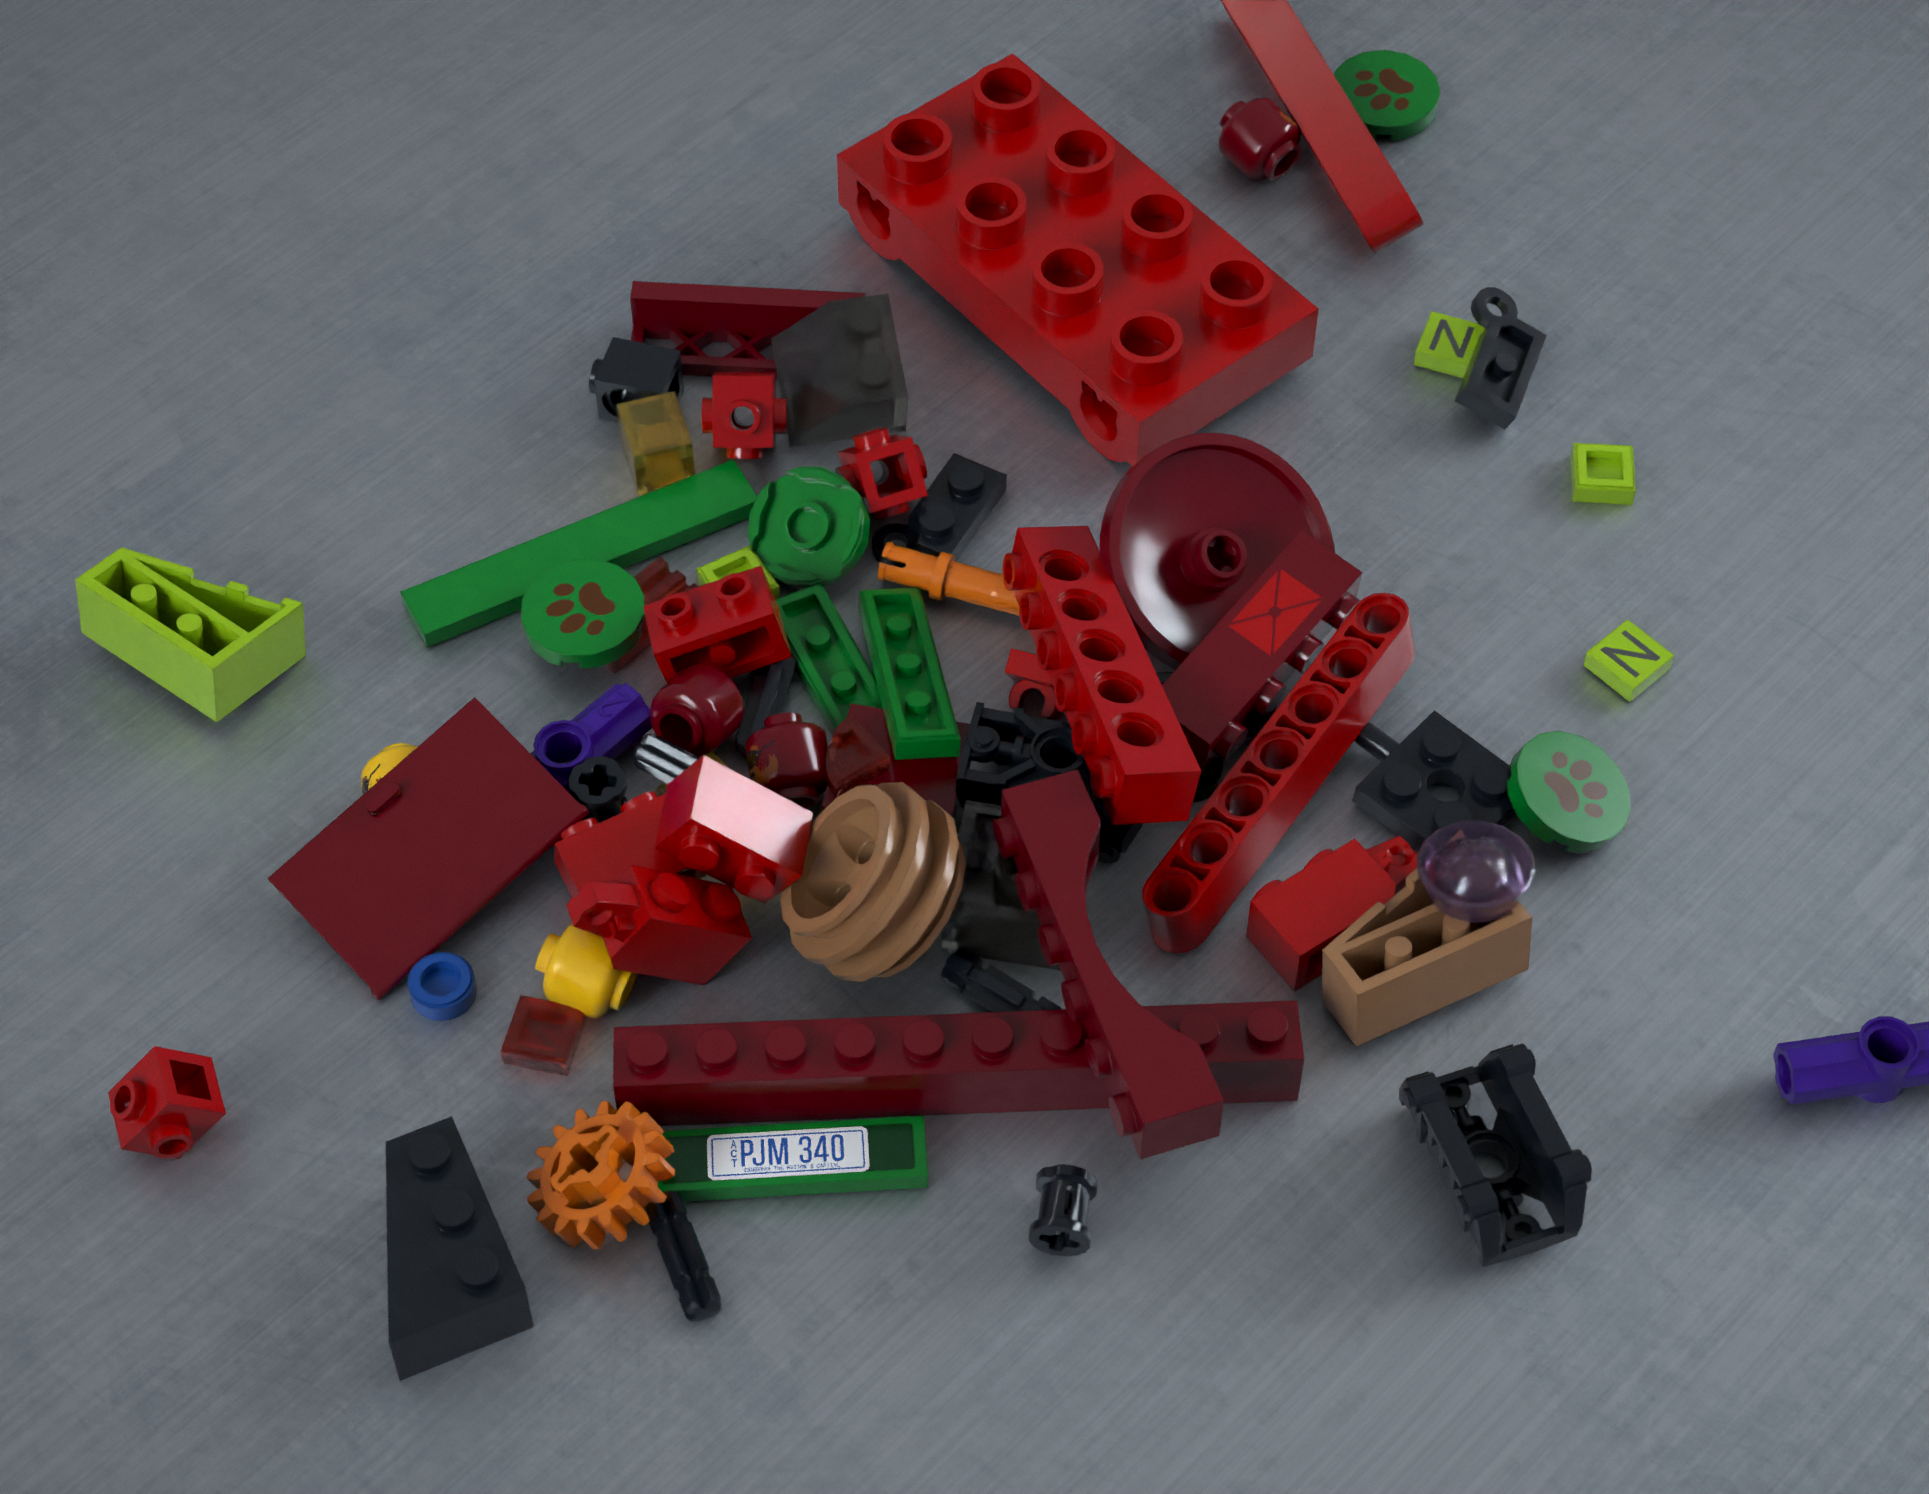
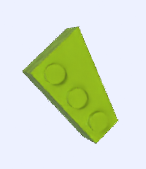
M123 547L75 579L81 633L215 722L220 721L306 656L302 602L284 597L280 604L249 595L247 585L230 580L226 588L194 578V569Z

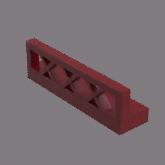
M633 281L630 295L633 321L631 341L645 343L646 339L671 340L677 346L674 349L681 351L683 375L712 377L716 372H776V380L861 385L867 334L865 293ZM713 342L730 344L735 350L724 357L708 356L701 349ZM770 345L786 346L793 353L782 360L766 359L759 352ZM828 348L851 349L850 363L824 362L817 355Z

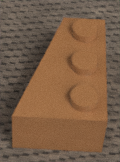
M1459 831L1447 841L1446 852L1426 869L1418 866L1406 877V886L1384 905L1378 901L1322 950V1002L1355 1046L1362 1045L1528 970L1532 916L1462 832Z

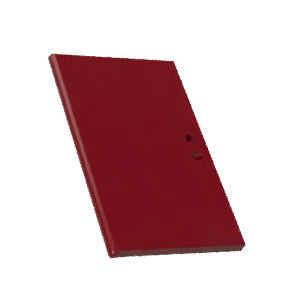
M474 697L267 879L371 989L372 996L377 1000H381L409 975L411 969L419 960L435 952L548 851L554 843L558 842L563 831L580 822L589 814V811L585 805L579 804Z

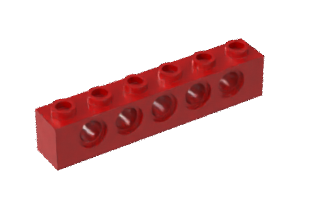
M1018 527L1012 553H1007L1004 556L1002 566L1003 582L1008 591H1013L1019 605L1021 625L1024 630L1030 631L1035 642L1038 665L1041 670H1047L1053 684L1055 705L1059 712H1065L1071 726L1074 750L1078 755L1083 754L1089 768L1091 788L1094 796L1102 799L1112 825L1188 821L1201 775L1200 766L1118 589L1100 560L1099 548L1089 527Z

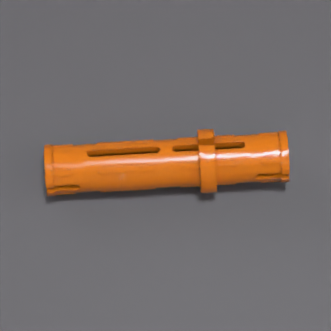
M887 542L882 557L906 564V566L900 568L880 562L878 580L890 581L929 591V598L943 601L947 596L1019 616V605L1013 591H1008L1005 588L1003 574L955 562V555L941 552L937 557L901 547L892 542Z

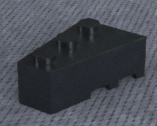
M448 1117L386 1141L388 1339L398 1377L401 1381L533 1328L534 1325L526 1288L453 1117Z

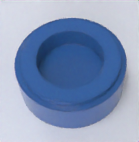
M438 952L425 956L413 966L408 976V990L412 1005L425 1018L435 1021L455 1019L467 1012L476 999L477 986L474 971L469 962L457 954Z

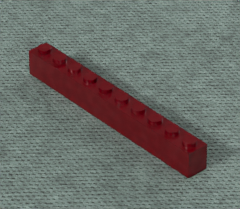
M1297 1000L1143 1006L1167 1026L1199 1043L1223 1097L1224 1104L1298 1101L1304 1065V1051ZM1066 1009L614 1027L613 1090L616 1110L618 1111L625 1102H630L641 1114L646 1111L659 1126L1109 1108V1097L1113 1096L1106 1077L1096 1079L1092 1073L1085 1051V1039L1089 1037L1082 1020L1072 1022Z

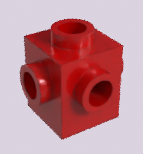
M716 372L712 375V398H702V433L713 434V448H727V458H763V448H773L776 445V434H787V398H776V372ZM741 406L749 408L754 415L753 424L744 425L740 423L735 415L736 408Z
M887 427L878 428L853 436L855 446L838 451L842 466L837 467L835 473L843 476L864 499L868 513H874L875 519L904 513L910 510L909 501L928 496L924 479L927 478L926 463L921 449L917 444H914L912 437L890 436ZM878 461L883 470L882 476L877 482L874 480L870 462Z
M154 1046L108 1092L110 1110L114 1117L121 1150L150 1154L162 1159H180L226 1114L212 1057Z

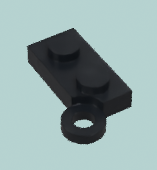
M1486 287L1480 290L1471 302L1472 315L1485 330L1479 336L1455 402L1497 426L1506 429L1518 414L1547 335L1517 318L1518 310L1516 303L1510 295L1501 289ZM1487 303L1497 306L1502 316L1492 314L1487 308Z
M953 453L928 488V496L922 497L908 516V525L900 523L887 524L880 527L874 533L872 538V554L879 563L882 562L900 568L905 567L906 564L882 557V552L887 542L899 540L907 545L905 548L938 557L941 552L955 555L956 562L1005 493L1007 475Z

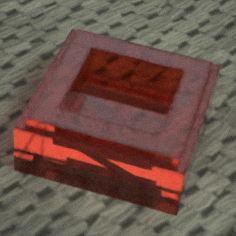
M520 995L501 1048L503 1063L568 1076L587 1021L586 1016L580 1010L567 1005Z

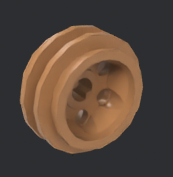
M903 782L880 783L877 786L858 785L838 796L811 824L802 877L781 892L782 919L790 929L791 944L805 959L812 963L824 964L834 976L843 981L864 982L872 977L888 978L912 965L931 947L949 921L962 891L966 860L962 842L957 836L954 818L932 800H924L917 792Z

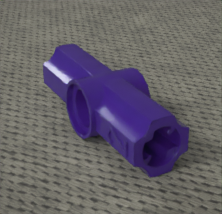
M616 683L572 720L555 721L544 726L537 733L533 743L534 751L530 754L570 793L569 776L575 766L582 764L590 757L603 756L616 759L652 729L649 714L650 708L644 702L641 694L627 683L623 685ZM572 760V761L567 762V763H561V762H563V761Z
M1879 1016L1866 1022L1860 1032L1778 1043L1773 1057L1776 1072L1775 1080L1782 1099L1786 1098L1790 1105L1857 1095L1861 1099L1872 1103H1886L1895 1100L1903 1092L1904 1088L1929 1085V1022L1907 1024L1903 1020L1894 1017ZM1875 1057L1886 1059L1889 1063L1882 1062Z

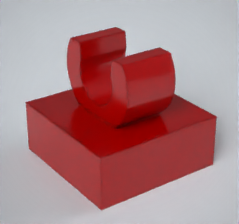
M1011 648L1005 673L1011 679L1019 682L1010 691V708L1015 711L1016 707L1022 708L1026 695L1033 691H1039L1043 693L1045 698L1041 716L1045 719L1053 720L1058 713V709L1054 700V687L1047 670L1040 669L1036 654Z

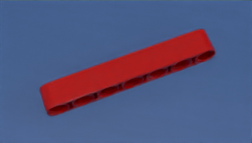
M1221 0L1231 20L1290 117L1300 128L1301 135L1373 253H1377L1424 225L1407 191L1288 1Z
M1376 593L1363 598L1353 608L1148 877L1142 888V901L1151 935L1156 945L1161 949L1174 954L1187 953L1198 948L1208 938L1410 667L1415 657V647L1409 607L1403 599L1390 593Z

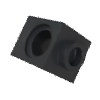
M613 337L604 358H597L590 372L589 391L596 394L599 419L666 433L677 409V404H679L684 392L681 351Z

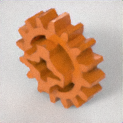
M601 1101L594 1117H590L580 1108L575 1111V1125L567 1130L565 1127L557 1124L552 1129L554 1136L557 1138V1142L553 1147L542 1146L537 1148L535 1153L544 1161L542 1168H537L527 1173V1180L537 1188L527 1197L528 1204L539 1213L536 1219L554 1237L559 1236L572 1248H576L584 1240L593 1250L600 1249L607 1233H611L619 1242L626 1240V1225L633 1219L644 1226L650 1221L644 1208L649 1202L664 1203L667 1196L657 1187L659 1181L674 1177L675 1170L665 1160L674 1152V1148L662 1135L664 1130L646 1111L641 1114L630 1102H625L617 1111L608 1101Z

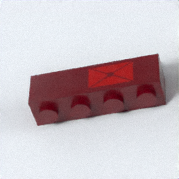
M1301 531L1162 684L1203 774L1219 757L1227 761L1237 752L1248 734L1246 726L1258 713L1266 717L1275 709L1286 691L1287 686L1284 683L1296 670L1301 674L1305 673L1324 648L1322 640L1333 628L1337 630L1353 608L1361 601L1356 596L1363 572L1304 531Z

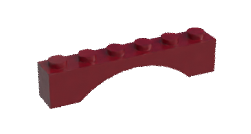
M1076 769L1002 790L1001 818L993 820V829L1003 858L1013 856L1019 870L1015 874L1018 895L1025 911L1035 910L1042 926L1038 927V938L1043 956L1049 966L1058 964L1065 981L1061 983V992L1066 1011L1072 1022L1082 1020L1089 1038L1085 1039V1051L1092 1073L1096 1079L1106 1077L1113 1096L1109 1097V1108L1115 1128L1120 1137L1131 1136L1141 1160L1220 1136L1224 1100L1199 1043L1167 1026L1140 1005L1113 975L1096 945L1086 911V892L1099 857L1101 821L1080 773Z

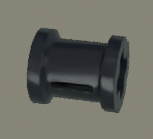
M603 756L590 757L582 764L573 768L569 776L570 793L579 804L585 805L589 811V814L582 820L596 818L598 823L622 813L620 808L628 801L624 796L627 790V775L625 770L619 767L614 759Z
M1058 1164L1044 1167L1037 1173L1036 1189L1041 1193L1038 1220H1035L1029 1229V1242L1033 1247L1042 1252L1057 1256H1076L1085 1253L1090 1248L1092 1233L1086 1226L1089 1201L1097 1196L1098 1180L1088 1170L1074 1165Z

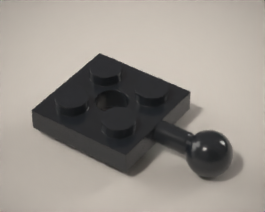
M1435 710L1400 744L1370 722L1366 724L1354 740L1356 744L1381 763L1356 786L1352 801L1398 836L1400 835L1411 846L1433 862L1446 852L1447 841L1459 831L1462 832L1478 852L1516 813L1507 794V780L1511 777V766L1509 767L1506 762ZM1436 783L1447 784L1458 792L1460 798L1455 801H1440L1429 793L1427 787Z

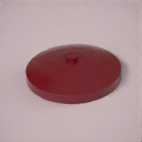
M1199 433L1180 437L1161 445L1141 458L1121 478L1112 492L1105 509L1100 532L1099 554L1102 564L1118 589L1145 650L1162 663L1176 670L1301 531H1304L1334 553L1335 546L1331 528L1318 498L1303 477L1287 461L1263 445L1246 438L1223 433Z

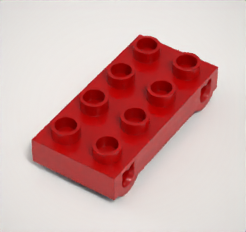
M1013 53L996 63L985 66L976 75L910 113L893 119L887 126L837 154L839 204L848 211L852 222L869 246L885 259L895 261L901 259L1068 408L1085 439L1096 451L1109 460L1117 462L1127 461L1133 466L1141 458L1161 445L1199 431L1313 357L1319 308Z

